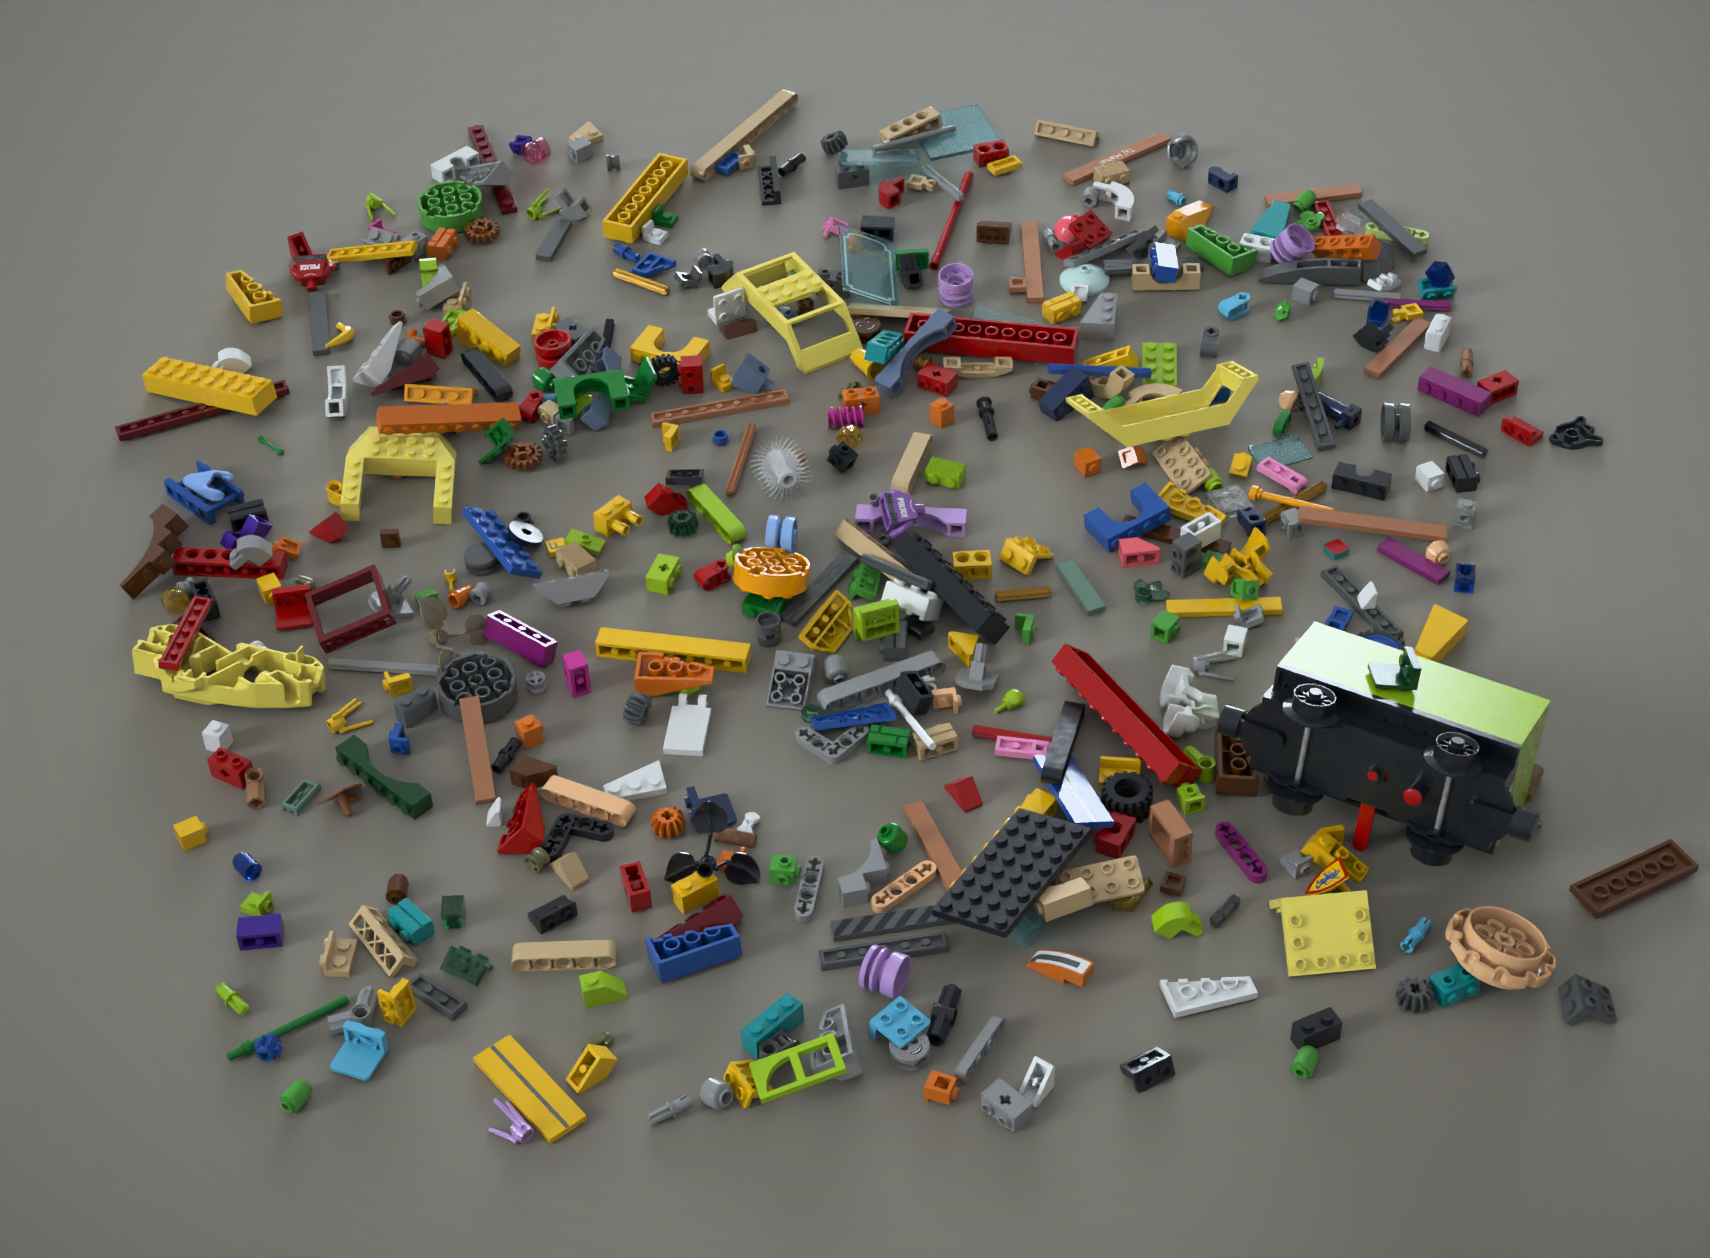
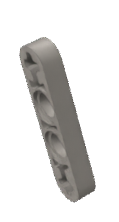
M817 855L810 856L805 861L794 907V917L799 923H808L814 916L824 874V860ZM816 865L815 871H812V867ZM808 879L816 880L813 884L806 883ZM806 894L813 896L809 900L802 898V896ZM803 907H806V909H807V911L805 912V914H802V913H803Z
M996 1014L990 1018L958 1064L954 1074L957 1080L964 1083L969 1081L1003 1032L1006 1024L1005 1018Z

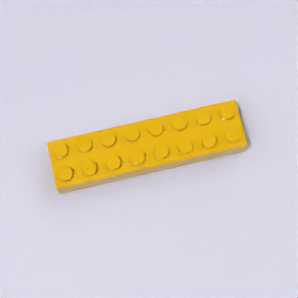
M658 153L603 219L604 237L633 244L642 233L643 225L650 219L653 220V210L659 203L664 206L687 178V159Z
M168 357L160 358L142 374L147 392L195 403H204L205 405L255 416L260 414L277 398L274 383L271 379Z

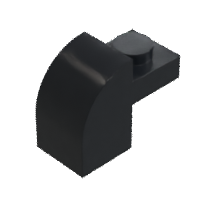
M915 252L898 255L899 275L904 288L923 286L922 272L917 267Z
M719 253L713 255L714 265L707 267L708 281L714 289L721 288L734 275L733 261H726Z
M1371 320L1355 333L1353 337L1363 348L1370 351H1378L1389 342L1387 338L1391 336L1389 332L1394 327L1389 323L1380 331Z

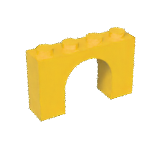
M648 325L630 347L631 361L639 364L642 363L644 357H649L652 363L651 359L654 358L656 360L657 355L662 357L661 354H665V356L667 354L673 355L678 363H681V356L701 355L703 364L710 355L709 340L693 337L688 345L680 351L670 353L660 351L659 349L665 343L664 329ZM665 367L662 370L668 371L670 367Z

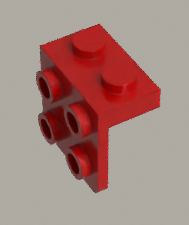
M1089 210L1068 226V229L1078 240L1084 239V247L1088 250L1099 243L1108 241L1112 235L1109 228L1092 210Z
M310 584L272 589L277 630L313 626L305 593L311 591Z

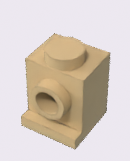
M547 400L539 406L537 411L541 421L547 424H555L554 417L559 414L557 403Z

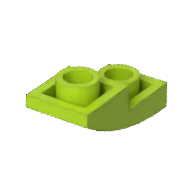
M1317 358L1316 365H1313V368H1311L1317 388L1322 381L1324 358Z

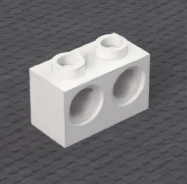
M1244 233L1240 243L1245 244V248L1249 250L1252 248L1257 250L1255 261L1271 263L1273 255L1271 254L1270 243L1274 238Z

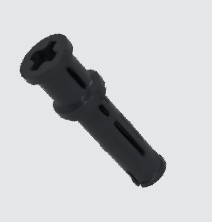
M983 396L976 401V406L979 409V417L983 419L987 439L995 441L998 438L993 419L994 409L991 407L992 400L989 397Z

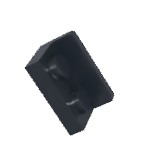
M565 895L528 913V919L540 934L552 930L578 916L576 902L574 900L569 901Z
M1157 1046L1120 1064L1121 1073L1133 1080L1135 1090L1139 1093L1175 1075L1171 1055Z

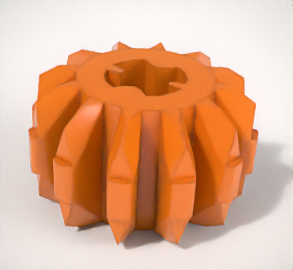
M667 805L664 809L658 807V811L653 812L650 821L654 834L659 835L661 839L668 837L669 840L671 836L678 837L679 833H683L686 824L682 810L676 809L675 806L668 808Z

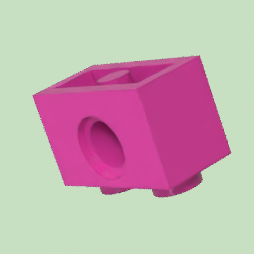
M581 650L562 655L565 682L572 697L575 698L591 693L588 663Z

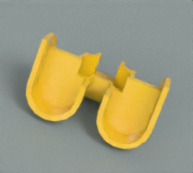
M1255 527L1246 545L1240 552L1234 547L1230 555L1225 553L1220 562L1212 556L1204 571V575L1213 584L1221 583L1224 586L1231 585L1232 577L1258 580L1260 582V589V586L1266 585L1273 575L1262 563L1270 550L1268 538Z

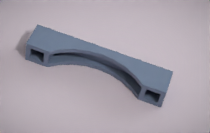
M938 308L926 323L919 328L917 333L909 339L908 343L898 351L897 355L888 362L881 373L876 376L874 382L877 390L894 399L904 387L906 371L911 362L921 351L936 342L947 339L958 327L955 317Z
M606 346L596 356V361L593 365L596 373L619 370L622 367V357ZM599 392L598 398L582 409L580 420L595 432L601 427H606L609 422L608 417L612 410L609 397Z

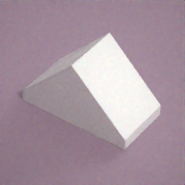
M1034 1056L1019 1090L1020 1094L1033 1103V1107H1037L1055 1085V1066Z

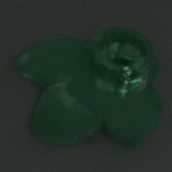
M1139 579L1134 583L1135 600L1141 604H1147L1152 601H1164L1170 596V592L1162 591L1161 581L1147 584Z

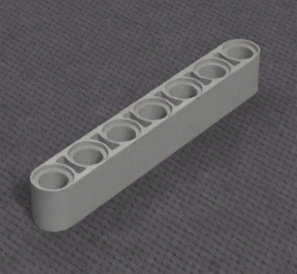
M931 650L825 688L818 693L817 700L827 714L839 712L883 696L888 689L894 692V687H896L895 685L898 678H900L901 672L915 670L918 671L917 673L921 678L927 675L935 677L945 671L946 664L936 651Z

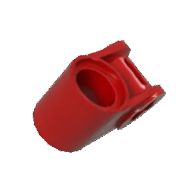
M530 392L522 404L519 405L521 420L532 423L537 421L540 416L537 412L538 408L543 404L542 392Z
M717 559L695 571L694 579L705 591H710L730 581L731 574L728 572L729 566L726 559Z

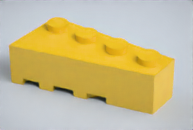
M471 308L458 317L456 341L471 349L478 347L487 358L504 367L520 357L521 345L475 309Z

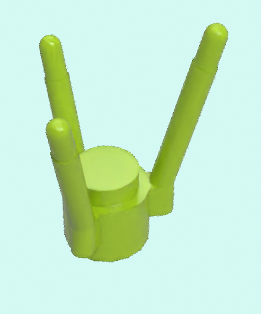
M548 189L526 209V214L530 219L535 220L538 218L540 220L562 209L559 207L542 214L543 208L541 205L548 199V197H544L548 193Z
M371 192L366 197L367 205L365 207L368 210L371 221L374 220L371 209H378L380 206L393 216H396V213L387 207L377 195Z

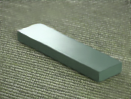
M1074 559L1056 564L1057 571L1088 616L1105 611L1104 603Z

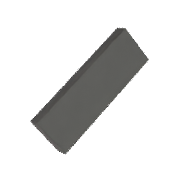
M419 973L410 981L415 997L451 1021H454L468 1008L467 1002L422 973Z

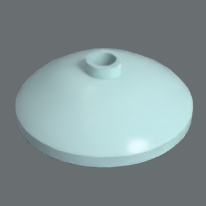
M1088 263L1075 268L1068 267L1060 275V285L1066 292L1071 291L1072 283L1086 284L1090 286L1088 296L1102 293L1108 288L1110 282L1109 275H1105L1104 269Z

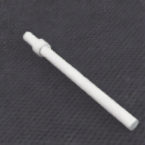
M891 689L886 690L885 695L889 699L891 706L900 712L930 750H934L936 744L903 705L902 699L894 694Z

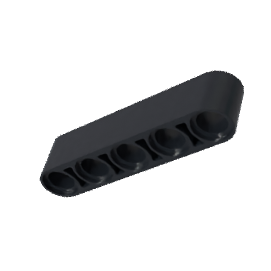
M478 347L461 353L464 365L496 403L513 397V390L510 384Z

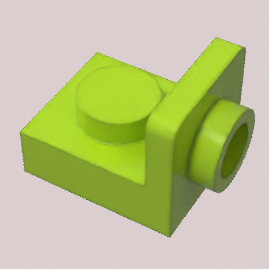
M266 891L263 895L251 892L240 905L241 912L251 916L266 915L274 906L271 892Z

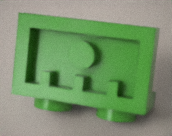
M861 563L859 568H855L850 578L853 580L847 589L849 591L848 599L852 600L855 594L873 602L876 598L882 572Z

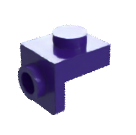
M516 135L515 141L509 142V147L513 154L527 155L533 139L531 136Z

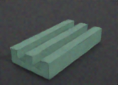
M304 778L281 802V810L287 809L289 813L293 811L294 815L298 816L321 790L320 784Z

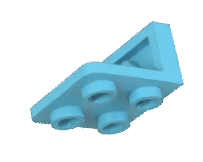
M899 996L869 1021V1037L876 1041L884 1035L897 1047L904 1048L930 1026V1019L902 996Z
M346 1020L342 1026L346 1041L330 1063V1069L353 1078L368 1081L389 1050L386 1032L378 1028L374 1029L364 1026L359 1022Z

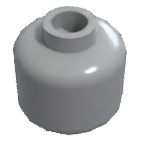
M837 654L827 656L821 666L826 680L830 683H842L850 673L845 658Z
M711 1077L700 1087V1100L709 1107L722 1110L730 1105L733 1100L732 1086L728 1082Z

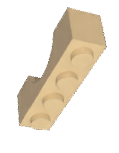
M1132 264V290H1200V264H1182L1178 269L1175 283L1155 280L1149 264Z

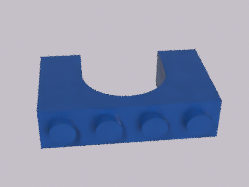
M1146 483L1130 490L1131 503L1141 513L1136 519L1128 522H1117L1110 519L1099 507L1083 515L1085 528L1109 553L1118 549L1119 539L1140 537L1171 520L1170 507Z

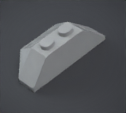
M607 569L536 583L533 584V587L557 605L561 604V607L572 605L573 601L579 600L580 603L591 601L590 598L597 595L610 573Z

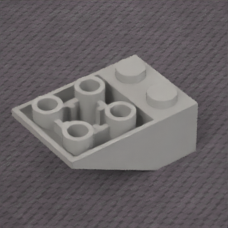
M776 650L766 706L805 711L818 663L815 655Z

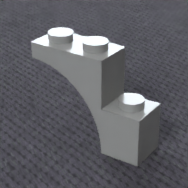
M878 839L869 840L870 853L862 867L850 875L838 878V890L843 908L868 903V894H871L870 886L888 883L887 874H890V865L888 861H884L886 858L883 846L880 847Z

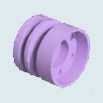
M1296 223L1290 224L1270 243L1271 254L1279 264L1303 260L1315 248L1314 238L1305 227Z
M952 263L942 267L939 271V299L945 306L960 308L970 304L973 300L974 280L973 271L970 267L961 263Z
M872 945L866 953L860 969V988L869 989L871 992H876L880 988L881 995L891 999L898 998L902 994L909 978L911 969L910 956L900 952H893L890 955L888 948L882 949L879 945Z

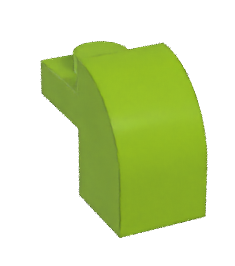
M436 257L419 259L422 287L429 283L438 271Z
M1168 903L1151 915L1154 932L1168 939H1172L1181 930L1196 937L1203 933L1201 918L1196 913L1191 912L1189 903Z

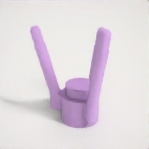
M495 1098L493 1100L494 1103L514 1122L510 1127L512 1135L491 1127L488 1128V1131L510 1140L515 1145L518 1142L522 1144L528 1142L534 1134L533 1127L524 1120L509 1101H506L505 1104L510 1111Z

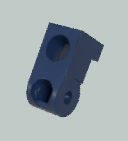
M1213 166L1208 170V183L1228 193L1237 187L1238 174L1234 172L1229 174L1223 171L1221 167Z
M1253 506L1237 510L1238 522L1247 530L1248 537H1250L1255 527L1266 536V520Z

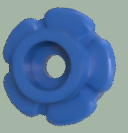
M717 430L713 433L712 442L718 446H723L729 441L725 430Z

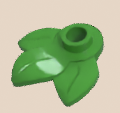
M1306 210L1301 212L1300 219L1293 221L1292 224H1300L1309 232H1316L1320 229L1321 221L1325 219V215L1322 212L1314 214L1313 211Z

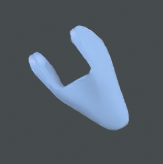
M210 470L186 475L183 479V484L208 500L220 501L225 495L220 490L209 488L211 482L214 480V477L224 481H234L235 476L226 471Z

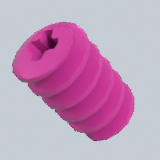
M831 406L828 412V429H830L831 424L837 429L839 423L842 428L845 427L846 423L849 428L852 427L853 423L856 428H858L860 423L864 428L862 407L858 406L856 411L855 407L852 406L849 411L848 407L845 406L842 411L840 406H838L835 411L833 406Z

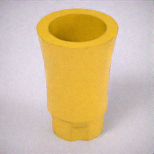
M862 348L854 349L850 360L871 381H874L887 364L864 360L866 350Z

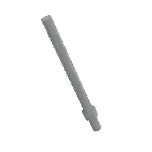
M951 125L894 141H883L882 144L872 146V151H887L892 149V147L956 131V127Z

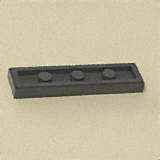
M556 218L535 254L536 260L552 261L572 226V220Z

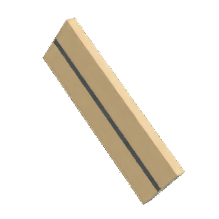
M850 303L847 306L850 314L909 318L910 313L933 314L938 309ZM939 308L950 314V309Z

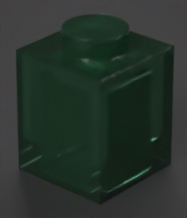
M442 896L441 920L443 929L465 928L466 907L464 896Z

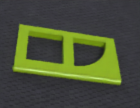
M834 1033L749 1063V1068L751 1069L762 1104L847 1073ZM829 1046L836 1067L806 1077L799 1057ZM791 1061L797 1081L768 1091L770 1078L776 1069L782 1064Z

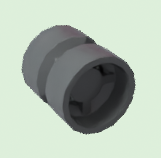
M772 611L760 613L756 617L757 641L763 647H775L782 641L781 618L779 614Z

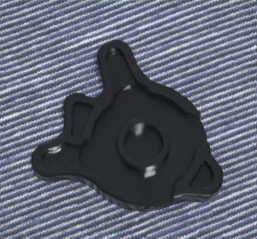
M1577 416L1571 422L1559 424L1553 434L1550 435L1549 442L1565 449L1577 450L1586 446H1602L1604 439L1601 436L1594 435L1595 428L1586 424L1584 416Z

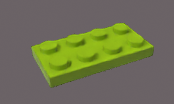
M1142 342V368H1151L1152 371L1151 378H1142V385L1157 383L1177 387V343Z

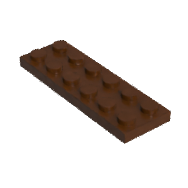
M1669 839L1571 884L1569 891L1597 919L1697 872L1699 865L1672 839Z

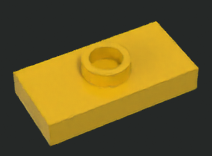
M1015 155L987 164V169L994 176L1022 168V162Z

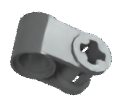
M1208 326L1204 329L1200 356L1217 357L1219 330L1216 327Z
M780 1029L760 1043L759 1059L795 1047L801 1043L797 1039L791 1038L786 1029Z

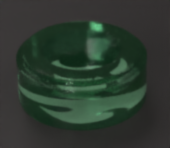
M815 704L805 705L801 710L802 719L805 722L811 723V717L821 716V708Z

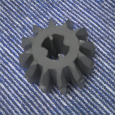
M839 130L827 133L821 140L823 151L829 155L841 152L848 145L845 134Z
M641 692L631 694L624 706L623 720L634 726L644 724L652 707L651 698Z
M1417 976L1413 980L1407 977L1405 981H1400L1395 993L1398 1005L1403 1006L1404 1011L1411 1010L1412 1014L1415 1011L1422 1013L1424 1009L1429 1010L1434 999L1432 985L1426 984V979L1418 980Z

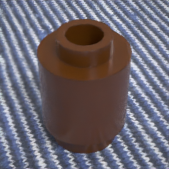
M394 874L388 880L386 900L389 903L398 905V902L407 898L409 882L406 876Z

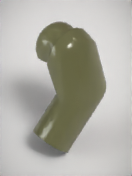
M854 381L853 383L845 384L842 390L861 388V384L858 381ZM841 390L840 393L838 394V398H839L841 401H842V390Z
M297 575L295 579L297 584H310L311 591L316 589L314 579Z

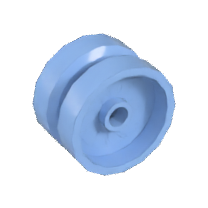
M770 515L766 527L765 547L786 549V553L794 555L798 538L797 518L787 516L782 523L780 516Z

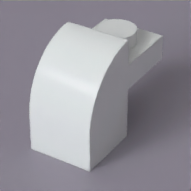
M226 348L218 352L219 361H215L212 365L214 368L244 374L251 367V358L240 349Z

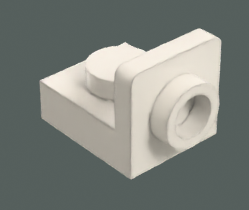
M651 219L642 227L643 241L661 245L668 238V232L654 228V222Z

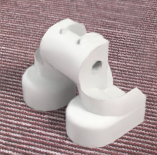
M1171 665L1161 687L1159 698L1160 706L1167 708L1163 719V731L1168 736L1175 738L1182 736L1184 732L1194 733L1197 729H1210L1215 726L1217 719H1219L1216 695L1203 693L1191 687L1195 675L1189 668Z

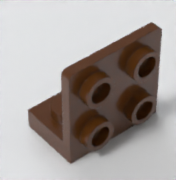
M997 221L977 222L976 242L1009 244L1012 223Z

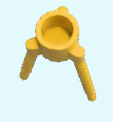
M354 698L337 713L333 714L331 718L326 720L333 734L338 731L340 734H343L346 731L374 723L373 720L348 727L344 726L347 724L344 717L361 706V701L353 705L357 702V699Z

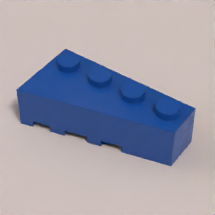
M733 924L704 928L703 932L689 930L685 931V935L679 936L665 934L663 938L654 940L652 937L644 938L648 958L661 983L743 956L740 936Z

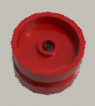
M561 329L543 331L534 338L533 342L538 365L549 370L572 347L570 334Z

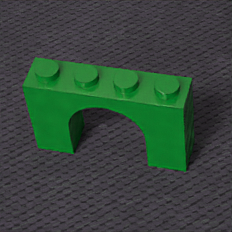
M622 369L553 379L560 420L578 417L576 400L587 392H601L607 395L613 412L630 409L629 395Z

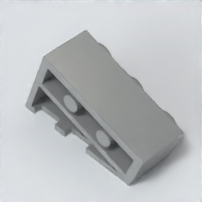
M1099 294L1080 322V339L1114 341L1117 294Z

